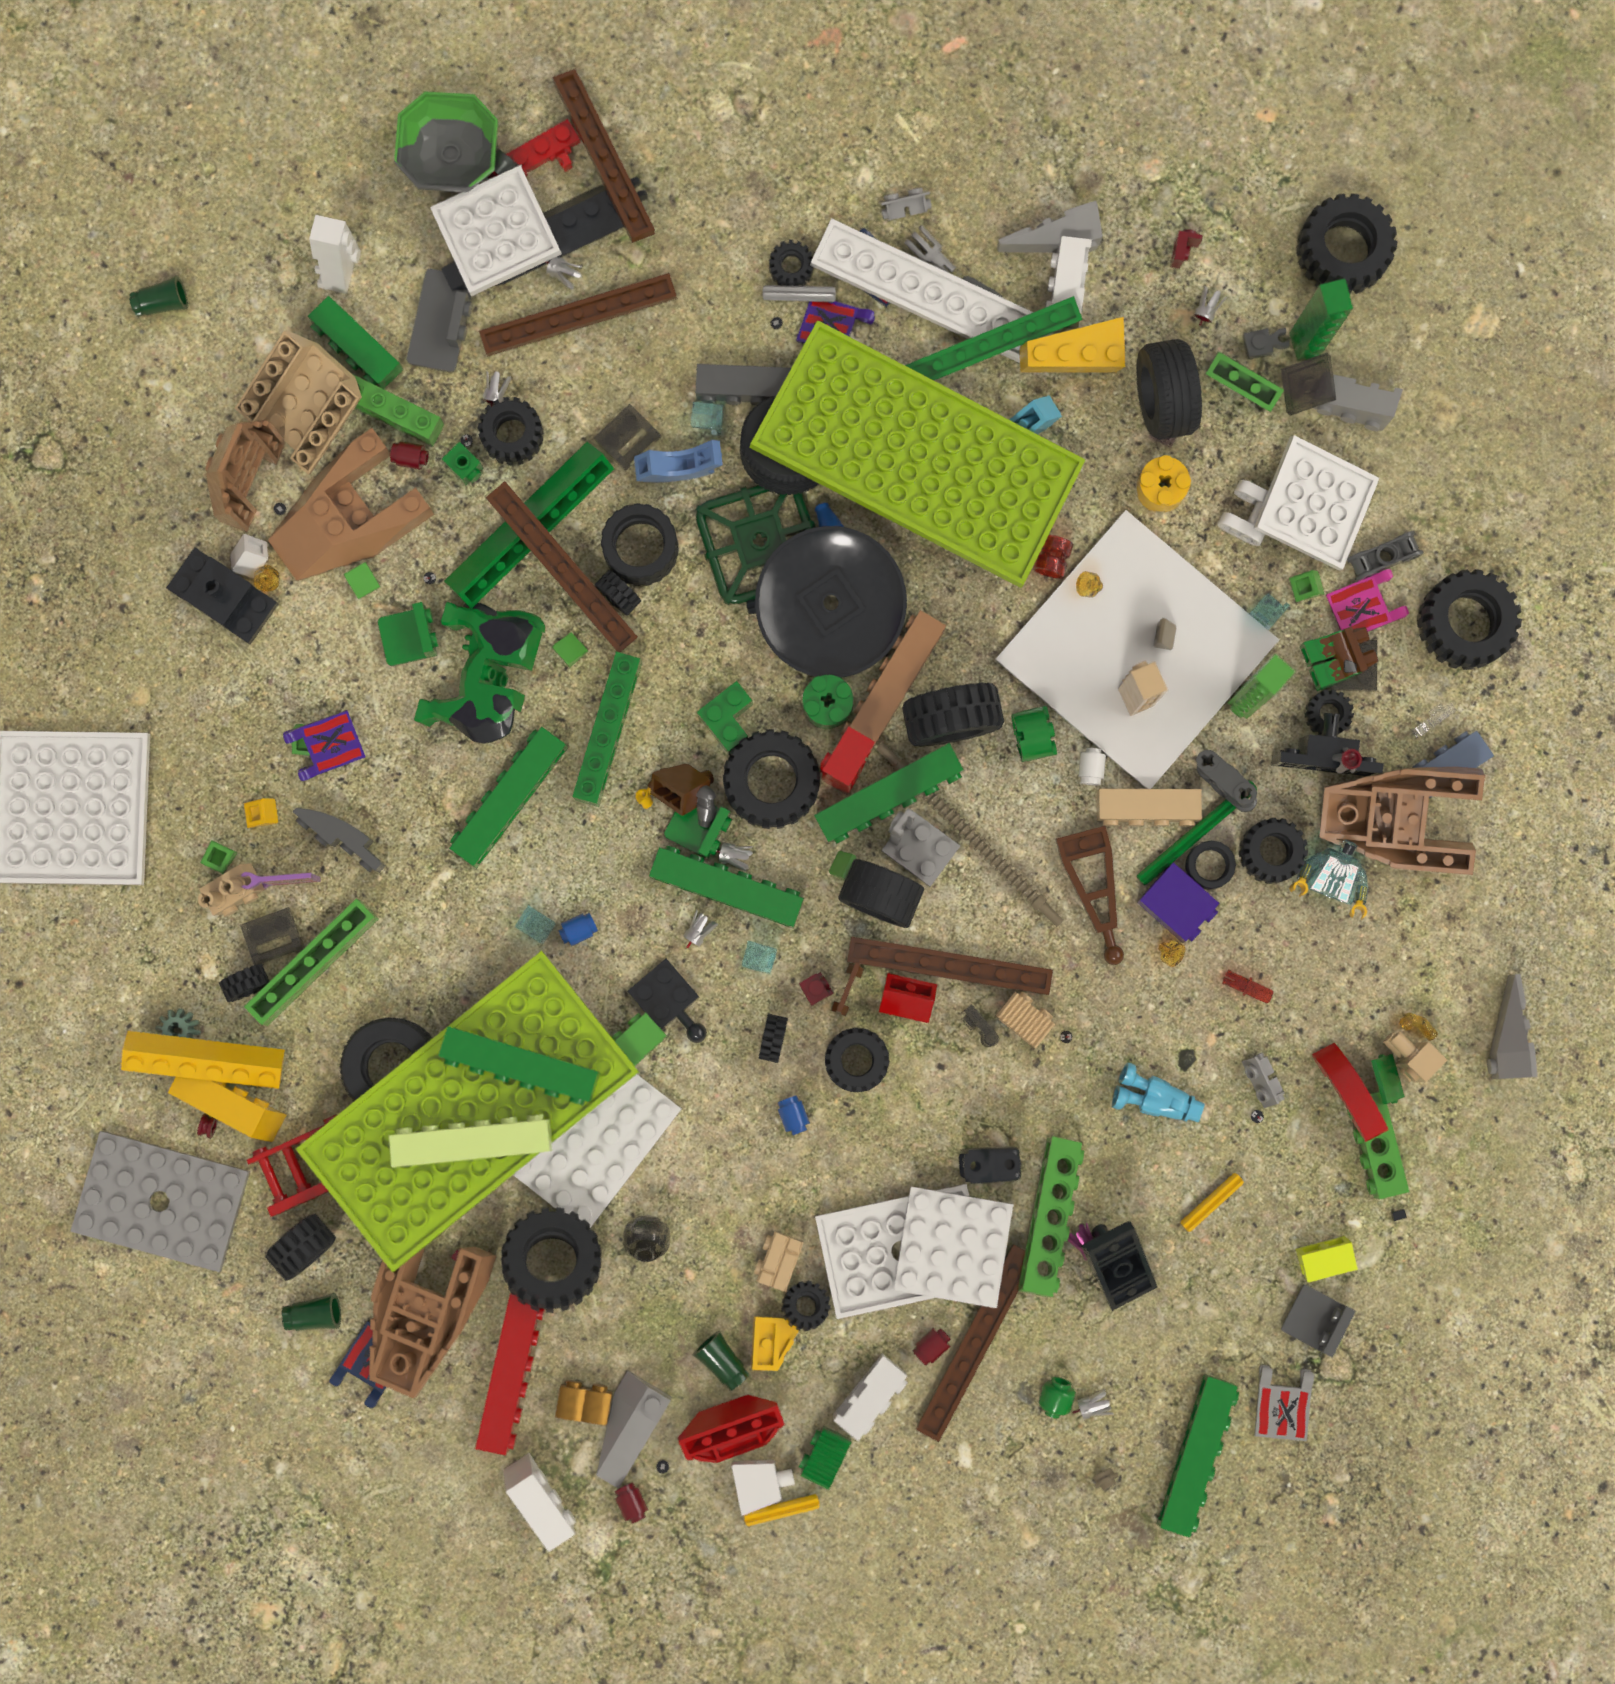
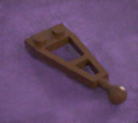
M1106 826L1056 838L1055 841L1061 863L1096 933H1103L1106 944L1104 959L1110 965H1118L1124 959V952L1121 947L1116 945L1112 929L1118 928L1112 848ZM1103 853L1106 889L1086 894L1070 861ZM1107 896L1109 922L1101 924L1090 901Z

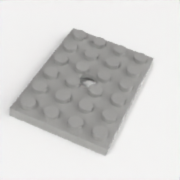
M100 1131L70 1232L221 1272L250 1171ZM157 1191L165 1192L170 1200L168 1208L162 1212L154 1210L150 1203L152 1195Z

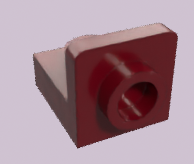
M1190 229L1178 231L1174 240L1170 267L1180 269L1183 262L1188 261L1190 247L1198 248L1202 242L1203 235L1197 234L1196 231Z

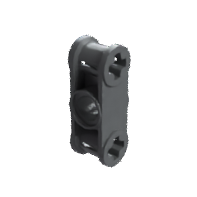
M1415 531L1407 532L1391 541L1347 558L1348 563L1352 564L1356 573V582L1422 556L1424 552L1417 545L1414 538ZM1380 552H1388L1391 556V561H1383L1380 558Z
M1204 750L1198 754L1196 763L1199 776L1210 784L1220 796L1227 799L1241 812H1250L1256 807V788L1238 770L1212 750ZM1250 795V799L1244 798L1241 800V796L1247 797Z

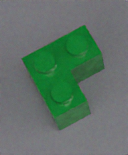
M736 681L697 711L700 720L728 755H730L729 753L733 747L736 748L739 745L740 740L744 737L746 739L749 738L735 719L753 706V700Z

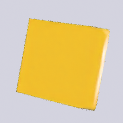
M261 798L244 803L247 828L278 823L275 799Z

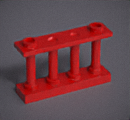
M337 1114L324 1119V1125L268 1150L265 1146L252 1152L253 1157L247 1159L248 1165L259 1162L274 1197L272 1200L273 1205L267 1207L270 1217L277 1216L329 1192L322 1182L313 1187L310 1183H307L292 1147L309 1139L335 1118ZM281 1151L298 1187L296 1189L297 1194L289 1198L287 1194L283 1193L268 1158Z

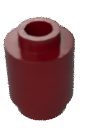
M403 441L392 444L390 452L391 463H396V466L421 470L423 465L427 466L429 451L425 450V445Z
M933 1327L915 1344L916 1347L912 1351L927 1366L930 1362L933 1364L951 1347L948 1344L951 1338L942 1328L936 1330Z
M633 1482L614 1491L617 1496L615 1501L625 1521L630 1520L634 1524L646 1517L644 1512L649 1509L639 1487H635Z

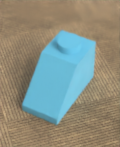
M1049 395L1031 401L1009 420L1039 434L1059 420L1062 415Z

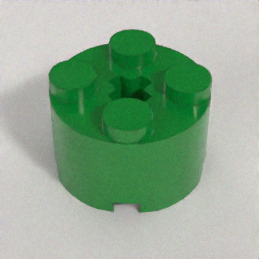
M834 675L815 677L806 686L803 693L804 714L812 725L820 729L830 730L842 725L849 719L853 709V693L850 686L843 679ZM827 697H830L835 704L824 707V702L821 700H826Z
M1046 705L1011 714L1013 731L1017 740L1016 745L1022 762L1057 755L1055 741H1051L1052 737H1055L1053 723L1047 722L1050 718Z

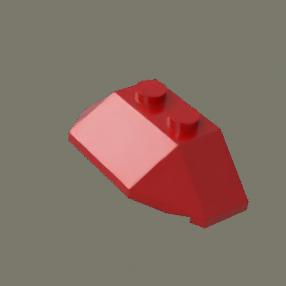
M747 1394L698 1412L678 1436V1442L686 1460L692 1461L695 1459L701 1462L719 1463L766 1446L785 1423L777 1402Z

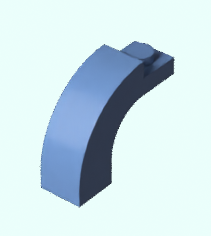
M710 440L687 450L671 452L648 450L634 456L636 480L640 482H673L695 479L715 473V468L723 465L720 441Z

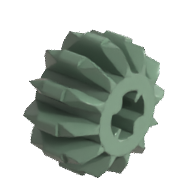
M181 1008L176 1013L173 1010H168V1018L165 1016L159 1018L164 1023L163 1026L158 1025L155 1027L156 1030L162 1031L160 1035L193 1038V1035L201 1034L200 1030H194V1027L200 1024L199 1020L191 1021L194 1014L192 1012L185 1014L184 1009ZM174 1028H182V1034L175 1033Z

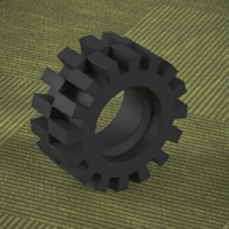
M789 240L787 244L785 241H782L781 246L776 245L774 247V252L771 251L769 259V271L774 282L777 281L778 285L785 286L806 285V281L811 279V274H813L814 267L810 266L813 254L811 251H808V246L805 244L803 247L802 242L797 241L796 244L793 243V240ZM789 256L798 258L801 262L800 269L795 273L786 272L782 268V262L785 258Z
M608 570L595 583L597 589L606 599L627 616L641 602L638 595L611 570Z
M1328 689L1323 690L1312 697L1305 708L1307 710L1305 718L1308 719L1306 723L1308 726L1311 725V731L1322 735L1324 720L1320 716V709L1325 704L1334 705L1340 714L1338 734L1346 730L1352 723L1351 719L1354 717V713H1352L1354 709L1353 704H1349L1350 698H1345L1343 692L1337 693L1335 689L1330 691Z
M258 964L227 976V978L219 982L226 1001L229 1003L257 993L270 981L263 965Z
M768 1014L758 1059L779 1063L788 1018Z
M803 1281L799 1282L797 1285H793L782 1299L783 1306L781 1307V1312L785 1314L783 1318L784 1320L788 1319V1325L791 1327L794 1325L796 1330H814L829 1315L828 1311L831 1305L828 1302L830 1298L829 1296L826 1297L825 1293L827 1291L824 1288L821 1290L818 1283L813 1285L812 1281H807L806 1283H803ZM800 1297H809L814 1301L815 1311L812 1315L805 1316L799 1313L796 1303Z

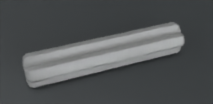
M765 285L763 286L762 295L764 300L834 302L836 299L835 287Z

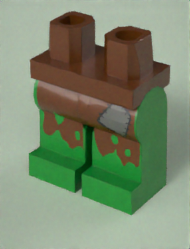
M1349 627L1314 640L1305 641L1299 646L1307 667L1313 666L1309 673L1316 691L1363 674L1369 667L1379 661L1374 649L1364 653L1361 652L1359 644L1370 640L1366 627L1356 629Z

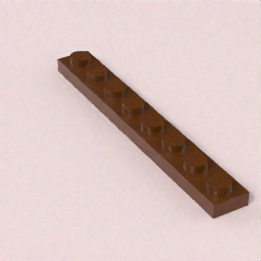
M576 69L554 76L553 83L631 242L634 243L655 235V228Z
M670 273L489 327L480 330L479 333L488 357L677 299Z
M505 481L485 497L617 652H622L638 638Z
M851 937L847 958L849 963L858 962L861 965L1049 995L1053 974L1052 969Z
M1012 1244L1004 1260L997 1308L980 1305L916 1427L917 1431L937 1442H940L1018 1293L1025 1250Z

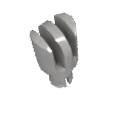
M921 225L918 229L934 247L931 248L916 232L911 236L927 253L925 256L909 239L904 243L920 260L928 264L931 263L933 266L948 272L943 267L945 266L952 273L957 267L941 253L942 245Z

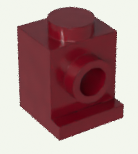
M821 972L799 983L811 1007L833 995L831 987Z

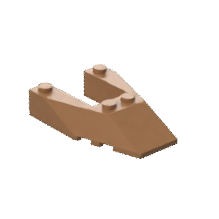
M270 421L239 422L226 427L224 433L218 436L215 454L208 459L205 468L214 517L219 522L244 532H248L257 511L246 497L262 459L277 465L286 444L284 438Z
M373 428L352 441L313 479L268 539V542L296 581L326 573L328 570L337 567H345L366 558H374L434 515L416 487L376 516L371 513L355 491L351 483L390 457V452Z
M1468 767L1403 768L1325 786L1319 837L1342 847L1346 843L1355 846L1354 851L1364 854L1373 860L1376 859L1388 864L1395 869L1473 875L1476 855L1473 843L1424 839L1429 796L1482 800L1485 774L1480 768Z
M475 1246L460 1248L445 1296L414 1283L425 1247L395 1272H392L382 1260L371 1294L373 1318L370 1319V1329L373 1330V1346H370L369 1380L413 1399L416 1398L461 1334L490 1279L497 1255Z

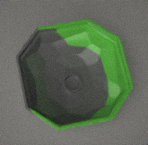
M424 92L398 114L394 163L418 190L469 192L495 170L498 119L475 94Z

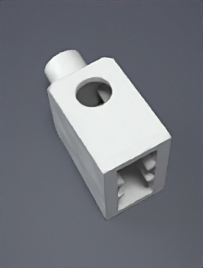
M774 1460L732 1462L741 1515H746L780 1501L782 1498L780 1488L795 1485L792 1469L777 1472Z

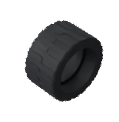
M635 503L634 505H626L622 509L616 510L606 521V525L601 533V547L607 566L616 576L620 577L627 584L648 586L655 582L658 583L665 576L669 575L677 562L679 549L674 525H672L667 515L662 513L660 509L652 507V505ZM636 524H647L655 527L661 533L664 541L662 554L657 560L646 566L628 565L621 560L617 553L616 544L618 537L625 529Z
M855 859L852 862L838 899L842 903L869 916L899 927L908 928L925 889L921 884L897 872L868 861Z

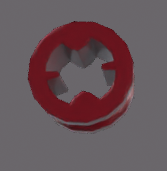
M204 1113L198 1125L197 1135L203 1136L205 1134L207 1138L211 1139L216 1131L218 1120L213 1117L210 1118L208 1114Z

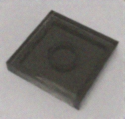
M1328 353L1281 369L1286 413L1289 416L1337 400L1331 356Z

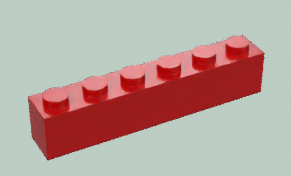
M511 1293L508 1299L475 1447L477 1450L504 1456L508 1454L509 1449L514 1450L517 1434H514L513 1430L515 1423L519 1424L523 1408H519L521 1397H526L529 1384L524 1382L526 1372H531L534 1357L530 1356L532 1346H537L540 1331L536 1330L538 1320L542 1321L545 1309L540 1308L539 1311L531 1309V1305L527 1303L523 1305L518 1301V1297Z

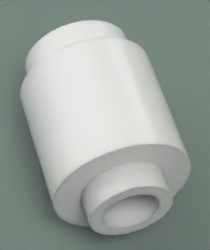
M1086 748V752L1080 753L1078 777L1081 778V784L1101 785V779H1104L1106 755L1101 754V749Z

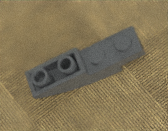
M295 808L293 810V813L298 816L295 821L306 830L309 827L317 833L314 838L325 847L328 844L336 847L342 841L343 843L340 847L351 856L353 853L361 858L359 864L367 871L375 870L380 873L386 866L368 850L374 841L352 825L323 812Z

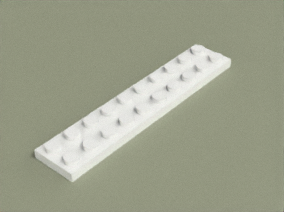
M831 219L810 264L814 268L967 339L1033 313L834 219ZM1053 332L1050 333V334H1047V335H1045V336H1043V337L1050 336V335L1053 334ZM1022 345L1003 352L1001 355L1020 363L1019 347Z

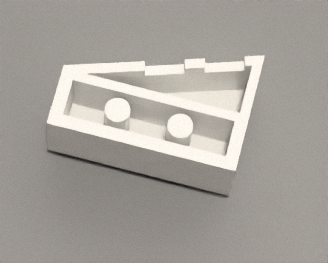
M315 215L309 240L312 257L317 259L319 266H315V273L320 274L317 282L318 288L347 294L354 264L359 262L361 250L345 221Z
M1061 237L1057 253H1052L1050 267L1055 268L1054 277H1049L1048 292H1052L1051 301H1046V307L1074 296L1080 313L1082 312L1091 239ZM1080 321L1067 327L1078 328Z
M882 1353L834 1412V1421L859 1441L863 1434L866 1435L875 1424L873 1421L878 1414L882 1415L890 1406L891 1402L889 1400L894 1393L899 1394L908 1383L905 1380L907 1374Z
M530 1453L503 1470L506 1493L548 1552L575 1535L573 1525L576 1523L575 1518L568 1509L565 1510L563 1508L558 1493L554 1489L552 1490L545 1475L538 1468Z

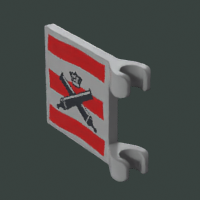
M1260 1365L1254 1436L1307 1441L1311 1390L1314 1381L1313 1372L1309 1369L1301 1370L1300 1387L1270 1385L1273 1371L1268 1365Z

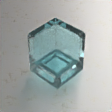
M693 402L691 427L710 429L711 435L721 436L724 414L723 405Z
M1266 594L1249 614L1269 630L1288 609L1290 604L1286 602L1282 605L1270 594Z
M528 905L515 927L539 943L544 944L556 923Z
M748 941L742 966L771 975L778 950Z

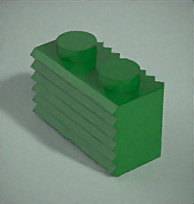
M823 1426L821 1431L816 1429L810 1441L813 1448L809 1455L806 1453L803 1455L798 1468L802 1469L801 1477L829 1490L852 1440L826 1426Z

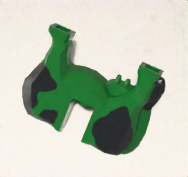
M447 601L441 624L451 630L458 631L467 628L473 632L472 635L465 636V639L469 641V645L464 644L462 646L463 650L469 652V658L461 672L459 695L455 698L443 700L435 698L431 701L419 699L414 721L427 727H431L435 722H445L455 726L457 730L476 743L486 744L500 740L510 734L515 710L521 712L525 695L514 689L504 688L508 682V675L506 669L499 665L532 671L542 633H545V624L539 616L522 610L496 611L479 602L471 609L466 604L463 607H459Z

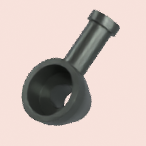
M497 145L494 170L497 174L500 175L519 166L500 150Z

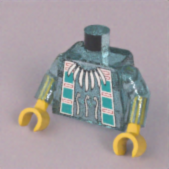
M1343 840L1339 851L1327 847L1324 852H1317L1305 860V865L1301 867V871L1297 876L1298 881L1290 885V892H1293L1296 885L1301 888L1299 897L1305 895L1308 889L1348 905H1352L1354 902L1355 905L1351 908L1349 915L1353 918L1354 910L1359 909L1362 912V920L1367 914V908L1364 904H1366L1368 881L1361 861L1353 857L1358 846L1351 841Z

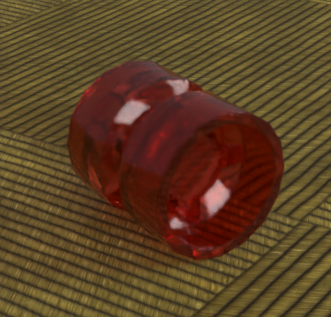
M1048 535L1040 551L1041 554L1038 555L1032 570L1049 578L1063 579L1068 565L1065 560L1070 558L1074 544L1065 538Z

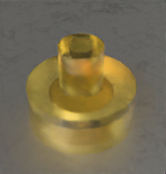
M265 565L255 571L254 585L256 588L265 592L274 591L278 588L280 574L275 568Z
M1082 572L1076 582L1077 593L1083 597H1095L1103 588L1100 577L1093 572Z
M1171 940L1168 943L1162 942L1158 947V950L1161 952V961L1170 967L1177 966L1182 961L1186 952L1185 946L1176 940Z

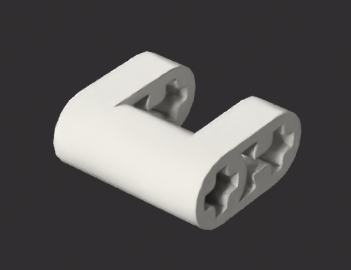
M1240 480L1234 493L1239 498L1254 505L1253 511L1247 521L1231 513L1224 512L1217 525L1225 532L1251 545L1260 546L1265 534L1253 528L1268 491L1247 480Z

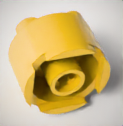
M1168 455L1148 462L1137 480V496L1141 504L1154 512H1169L1177 508L1190 488L1191 477L1187 468L1179 460ZM1165 482L1167 486L1160 487L1159 483Z

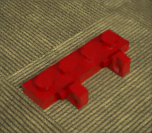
M566 119L506 155L518 165H521L525 176H528L529 172L551 160L552 162L556 159L563 171L567 172L573 168L568 154L572 153L571 148L580 144L581 141L569 120ZM493 171L487 178L490 180L499 174Z

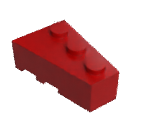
M848 726L833 753L827 752L820 764L822 781L848 795L860 776L866 763L865 759L870 755L875 741Z

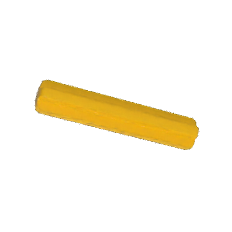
M1237 1173L1229 1176L1181 1220L1182 1227L1188 1232L1194 1230L1244 1184L1243 1179Z
M812 1494L769 1505L743 1515L746 1526H752L820 1508L819 1498L817 1494Z

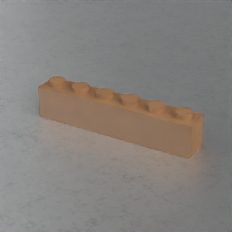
M921 610L917 616L911 615L905 626L908 629L904 638L899 636L892 649L896 650L892 658H885L879 669L882 671L881 676L878 680L875 678L872 680L866 690L870 693L865 702L860 700L853 712L857 716L852 723L848 721L840 733L844 735L849 726L875 741L871 752L945 631V624Z

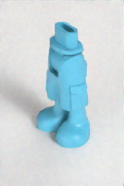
M1128 1062L1125 1064L1119 1076V1083L1145 1090V1094L1141 1095L1117 1085L1113 1094L1112 1108L1121 1110L1125 1104L1139 1105L1140 1112L1157 1117L1164 1116L1185 1122L1188 1119L1197 1123L1200 1121L1205 1103L1197 1101L1195 1096L1171 1086L1166 1080L1151 1076L1147 1080L1136 1073L1137 1069L1134 1064Z

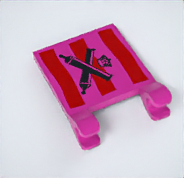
M1390 569L1326 594L1340 631L1352 627V629L1366 627L1367 632L1403 619L1409 614L1406 606L1389 612L1377 586L1393 578V573Z

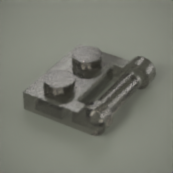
M629 404L594 437V440L626 471L631 467L630 463L634 460V456L641 454L653 441L657 442L661 435ZM643 429L647 434L622 456L619 451Z
M289 907L240 925L254 965L262 964L264 966L265 962L295 951L300 953L305 948ZM290 935L292 942L263 953L259 952L258 946Z
M972 1004L966 1007L961 1012L964 1016L961 1021L970 1031L975 1029L980 1034V1042L984 1047L988 1048L997 1045L999 1036Z

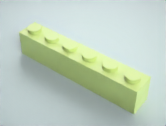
M543 1115L527 1116V1122H517V1117L501 1119V1124L491 1125L490 1120L475 1121V1127L465 1128L464 1123L448 1124V1130H438V1125L422 1127V1132L412 1133V1128L396 1129V1135H389L391 1167L553 1151L550 1120H543Z

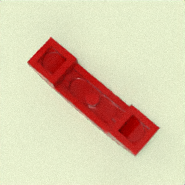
M1335 1042L1313 1053L1312 1057L1323 1075L1327 1076L1352 1116V1122L1364 1141L1367 1142L1388 1131V1127L1372 1096Z

